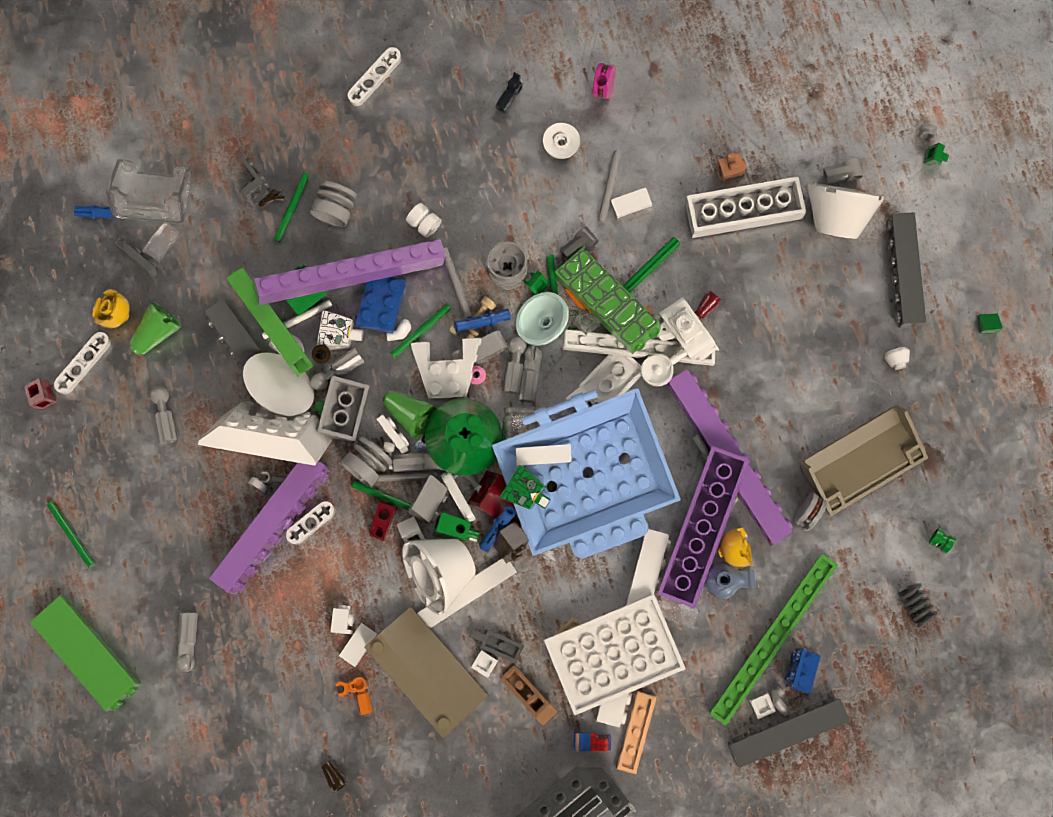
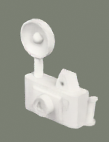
M680 297L679 300L659 313L663 321L660 324L661 330L658 334L662 342L676 338L683 350L671 358L662 354H654L644 360L641 366V374L649 385L663 386L667 384L674 374L673 365L687 355L691 361L698 357L703 361L715 350L719 351L713 338L683 297Z

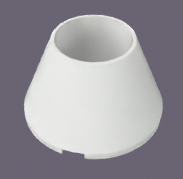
M808 183L815 229L817 232L828 235L858 239L884 200V196L832 185Z
M458 539L412 540L403 546L402 556L408 578L412 577L417 586L414 590L418 597L433 613L438 615L445 613L475 576V565L468 549Z

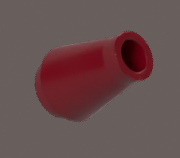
M709 291L708 294L705 293L694 313L703 320L720 306L719 303L722 300Z

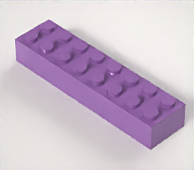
M712 446L657 595L691 608H696L750 459Z
M320 461L315 466L297 463L209 579L227 593L233 595L240 594L246 587L245 582L249 577L252 578L257 573V566L260 562L266 561L269 557V550L273 545L277 546L282 539V533L292 527L295 516L297 514L300 515L306 508L304 504L307 500L312 499L318 492L317 487L320 483L324 484L329 478L328 473L330 470Z

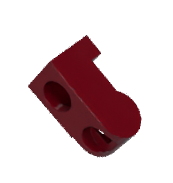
M379 502L369 536L385 541L398 508Z

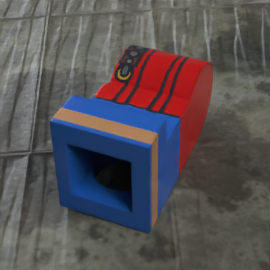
M574 732V751H611V734Z

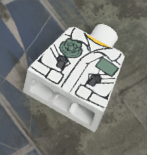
M328 311L322 312L317 345H325L329 350L350 349L352 340L362 341L363 330L354 329L352 319Z

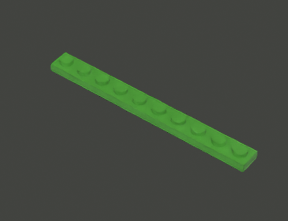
M820 554L709 714L724 726L728 724L838 564L824 554Z

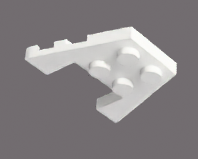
M481 338L462 339L463 359L430 361V342L411 343L429 399L467 397L473 375L471 372L474 362L477 360L478 355L476 354L478 346L481 345Z

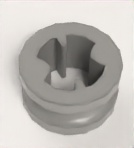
M927 124L920 126L919 130L922 132L919 134L920 138L932 139L937 136L935 132L937 127L935 125Z

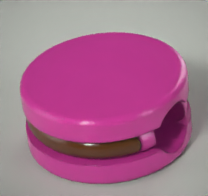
M598 64L593 82L594 97L610 99L615 84V65Z

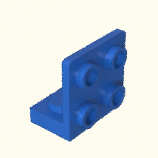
M798 648L796 652L793 651L790 663H793L791 671H787L785 677L786 687L811 694L821 656L807 652L805 648Z

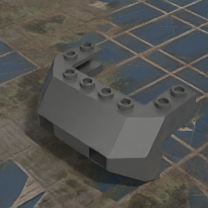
M575 767L516 817H600L608 809L614 817H627L637 810L603 768Z

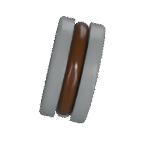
M811 493L798 508L794 516V523L800 525L806 531L811 530L825 512L827 501L817 494Z

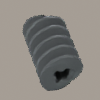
M921 583L911 584L897 592H904L901 600L908 599L905 607L912 606L908 613L916 614L912 619L913 621H920L916 627L927 624L938 614L936 611H931L934 607L933 604H927L930 600L929 597H923L926 591L919 590L922 586Z

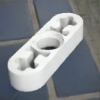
M445 472L440 476L464 520L470 522L475 520L451 473Z
M321 502L287 530V540L295 545L302 543L334 516V506L330 502ZM325 506L326 508H328L330 506V514H323L322 516H320L323 519L320 522L319 518L315 516L314 513L317 512V514L320 515L323 512L322 507ZM314 518L316 520L315 527L307 528L305 525L306 520ZM299 525H302V527L306 531H308L306 534L302 531L298 535V540H296L295 538L291 539V537L293 536V531L299 532L301 530Z

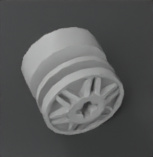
M321 181L319 184L320 190L316 192L320 199L313 200L309 211L310 214L325 223L346 227L351 216L347 209L354 207L353 202L356 201L357 194L343 185L330 181Z
M506 241L498 243L490 250L487 264L489 277L493 284L505 290L516 289L521 286L524 280H526L528 273L527 257L523 248L514 242Z
M360 437L358 442L361 446L357 444L353 446L358 455L356 456L348 452L340 463L359 481L361 476L364 479L361 482L372 488L380 478L375 469L385 472L386 468L383 464L390 466L392 460L379 445L364 437Z

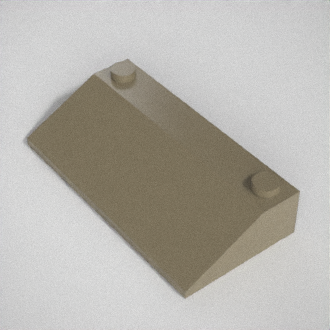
M895 405L800 461L799 464L814 492L827 501V513L829 516H833L928 459V456L908 411Z
M411 606L364 647L442 738L488 697L486 692Z

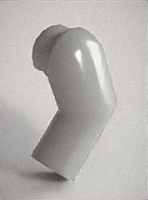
M776 686L770 692L772 701L779 714L784 717L790 711L781 699V696L785 694L781 686Z

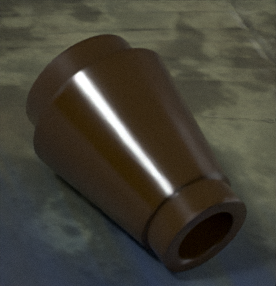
M317 345L312 350V358L319 364L326 363L331 357V352L325 345ZM325 351V358H322V353Z
M332 761L325 763L321 767L329 788L333 789L334 792H338L348 784L346 781L347 777Z

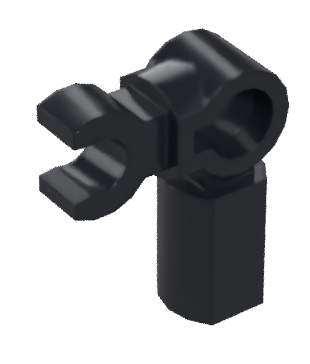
M516 72L513 73V77L508 81L506 90L495 105L496 109L506 114L515 99V95L517 96L523 87V83L520 81L521 75Z

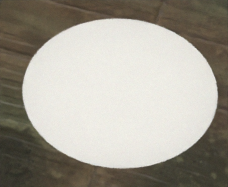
M259 353L252 356L246 362L243 369L245 386L250 395L261 406L271 412L285 416L299 415L310 408L314 399V389L310 384L308 375L304 372L297 377L282 355Z

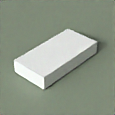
M646 187L611 199L610 201L617 218L652 206Z
M361 623L339 656L356 667L367 651L364 647L378 634Z

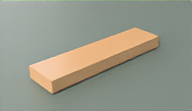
M637 691L616 769L636 775L657 696Z

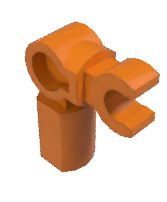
M357 677L349 680V683L340 681L335 684L336 686L342 685L344 687V691L338 694L340 697L346 696L350 691L351 693L358 694L356 700L360 715L373 713L370 696L366 692L369 686L366 678Z

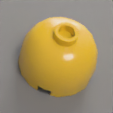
M109 289L103 292L105 296L102 299L98 298L96 300L92 317L96 320L94 322L100 326L116 328L128 320L130 306L124 295L116 290Z
M743 527L728 531L721 540V546H718L720 557H724L725 561L733 567L751 566L750 563H752L750 543H747L746 539H744L748 536Z

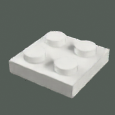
M384 415L377 418L380 426L401 454L408 453L407 446L409 443L401 432L399 434L396 433L398 429L391 418L388 417L386 419Z

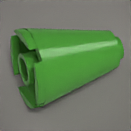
M151 302L129 342L131 345L130 349L137 355L140 353L146 354L181 327L180 322L170 312H165L162 310L163 307L155 302Z
M394 390L387 392L383 397V406L411 437L418 439L425 434L428 421L437 410L433 404Z

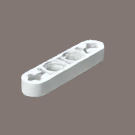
M388 48L349 90L348 99L352 105H362L400 64L401 54L397 48ZM391 54L393 56L396 54V59L392 58L390 60L389 55ZM383 66L386 68V71L383 74L376 73L377 67ZM371 79L374 82L373 86L365 87L364 82ZM354 94H355V95H358V94H359L360 99H357V98L354 99V98H353V95H354Z
M98 332L91 337L55 380L54 387L59 393L69 394L110 347V337L103 332ZM99 338L105 341L103 345L97 341ZM91 346H95L99 351L97 352ZM92 351L94 354L93 358L86 361L84 359L85 353ZM74 366L81 367L80 374H72ZM69 375V376H70L71 378H73L74 380L72 381V380H70V379H69L68 377H66V376ZM61 382L66 383V389L62 388V386L60 385Z

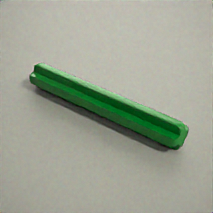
M675 237L671 238L623 284V287L631 293L679 247V240Z

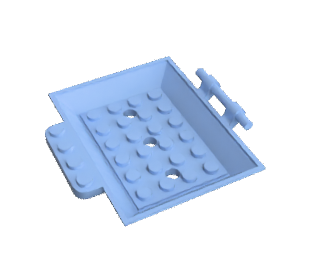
M638 388L591 407L588 406L586 401L598 397L596 389L584 394L581 392L571 396L569 400L548 408L543 407L535 410L533 414L522 418L524 425L538 421L540 427L492 445L507 485L519 467L516 462V448L571 444L572 462L523 465L546 486L542 494L551 499L546 509L535 504L533 509L529 510L514 504L523 531L529 539L528 544L533 556L570 543L575 556L586 558L640 538L648 532L649 528L644 514L681 500ZM573 406L577 410V412L552 421L550 417L552 414ZM622 453L629 454V463L622 464L619 458ZM586 467L593 469L594 473L591 478H586L583 475ZM550 481H555L557 484V489L554 492H550L547 489V484Z

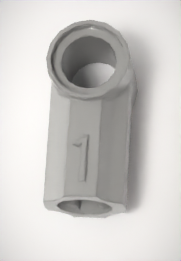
M851 158L845 160L842 164L823 168V177L826 184L844 180L852 182L863 177L858 158Z

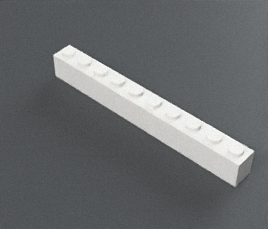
M648 529V532L644 535L626 606L654 595L655 589L660 588L662 578L659 577L660 570H664L667 560L663 557L665 551L669 552L671 540H668L669 534ZM627 693L601 704L596 721L620 728V724L625 723L627 713L624 712L626 704H630L632 693Z

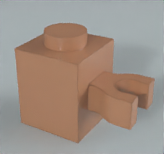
M740 153L729 154L725 158L718 159L716 165L722 183L743 177L747 169L745 159H741Z

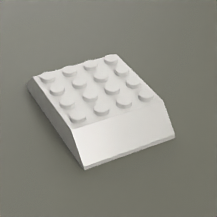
M244 401L221 416L198 441V445L315 466L333 438L317 432L320 420L316 415H311L310 412L306 411L295 416H285L271 412L263 406L254 405L251 401Z

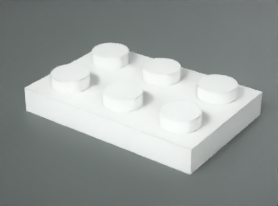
M608 355L579 387L581 386L587 392L596 389L598 397L593 399L597 404L626 393L642 376L641 365L632 357Z

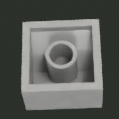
M432 475L428 476L407 513L425 524L430 523V521L434 522L439 514V511H437L439 504L443 505L448 497V494H446L448 488Z

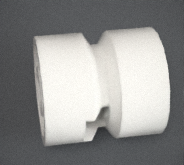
M423 203L417 204L406 218V222L412 227H418V232L425 238L430 237L438 229L442 221L436 214L430 213V210Z

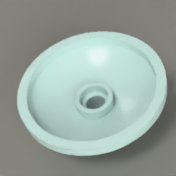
M552 292L539 293L528 299L520 308L516 318L518 335L526 343L536 346L545 345L555 340L563 332L568 322L569 310L566 302L559 295Z

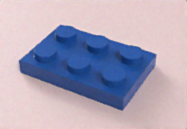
M387 277L367 282L356 326L393 334L407 284L406 280Z

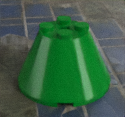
M455 399L440 406L430 417L425 431V443L432 460L444 471L459 476L474 475L487 469L497 458L492 445L501 442L503 439L502 428L494 412L485 404L472 399ZM467 432L469 435H467L466 439H463V436L459 435V433Z

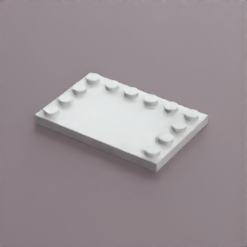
M651 595L544 640L574 715L686 669L655 595Z

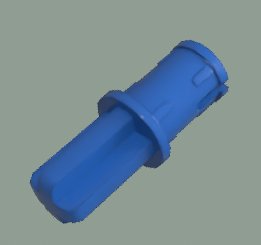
M94 204L92 207L75 206L74 215L77 217H92V219H112L113 207H100Z

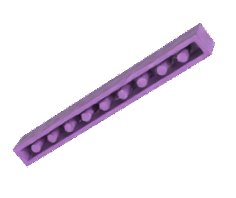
M441 239L255 278L254 290L258 304L263 305L442 266L446 255Z
M686 369L666 384L709 452L712 446L749 459L745 453H741L738 447L740 445L734 436L731 437L728 433L729 428L725 421H721L717 416L719 413L716 407L708 402V395L703 388L700 389L697 385L698 380L693 372L689 373ZM748 465L737 495L769 545L772 546L793 533L791 530L793 526L780 513L782 509L779 504L771 499V492L768 487L761 484L759 480L761 477L757 470H752L750 465Z

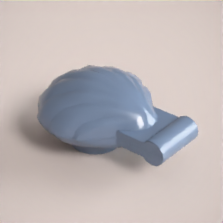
M724 561L719 562L710 568L706 584L708 590L715 597L727 599L732 597L739 588H755V571H737Z

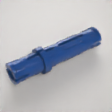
M508 308L495 312L488 311L484 315L454 321V329L456 333L482 326H494L496 323L511 320V314Z
M506 506L500 516L494 519V524L479 543L480 549L486 552L491 549L499 531L509 526V522L515 516L516 511L514 508Z

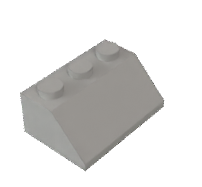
M332 376L317 432L353 444L356 440L369 385Z

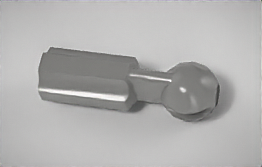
M521 337L512 338L508 344V349L512 355L511 361L506 363L502 391L509 394H520L523 372L520 358L527 348V343Z
M531 345L524 352L525 359L519 401L535 403L543 352L538 346Z
M353 348L333 361L331 368L326 372L314 373L311 376L310 384L316 390H324L332 376L341 378L364 363L357 350Z
M157 386L152 389L150 398L153 403L157 404L158 408L155 418L160 444L172 443L177 441L172 413L166 408L169 393L166 388Z
M429 453L393 455L394 472L443 470L432 460Z
M179 613L178 655L175 666L180 672H189L195 665L194 644L196 643L197 613Z

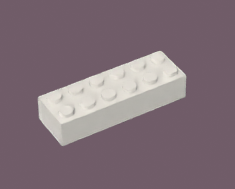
M799 177L689 195L685 201L692 238L803 219L806 213Z

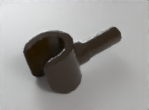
M273 189L270 192V196L259 203L260 208L274 200L283 201L285 196H278L282 190Z

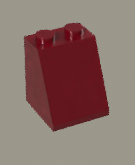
M486 470L479 482L481 486L479 492L476 489L467 504L492 519L500 516L506 506H511L516 511L512 502L500 497L507 486L504 476ZM516 512L509 525L516 522L521 528L522 525Z

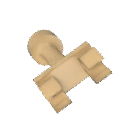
M484 296L480 301L482 306L474 316L484 315L486 311H492L496 304ZM453 324L449 330L454 335H457L458 333L455 332ZM473 329L466 330L470 333L466 339L479 337V334Z

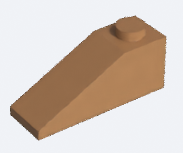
M515 665L500 678L543 726L557 713L553 706Z

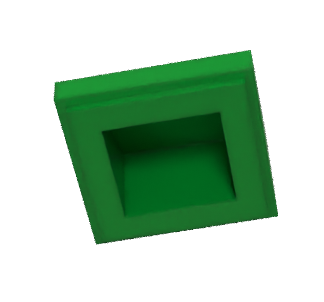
M998 313L978 315L980 333H997L1003 330Z

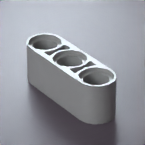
M499 330L481 338V345L478 346L476 354L478 355L477 360L473 366L479 365L508 348ZM463 348L451 354L452 360L463 359Z

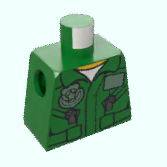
M519 465L500 496L502 499L532 510L535 504L546 509L551 501L550 498L542 494L546 486L523 465Z
M442 512L437 517L432 536L441 539H458L462 543L466 539L477 542L480 531L470 528V521ZM456 528L461 530V534L456 531Z

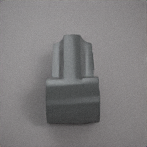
M585 226L576 233L570 242L560 249V252L568 261L582 248L586 251L591 250L599 240Z

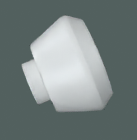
M906 347L892 349L885 353L884 359L890 367H895V370L905 368L909 362L910 350Z

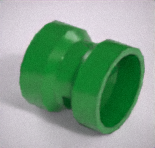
M938 527L931 536L929 544L933 547L938 546L941 552L947 554L953 547L956 537L945 534L944 530Z

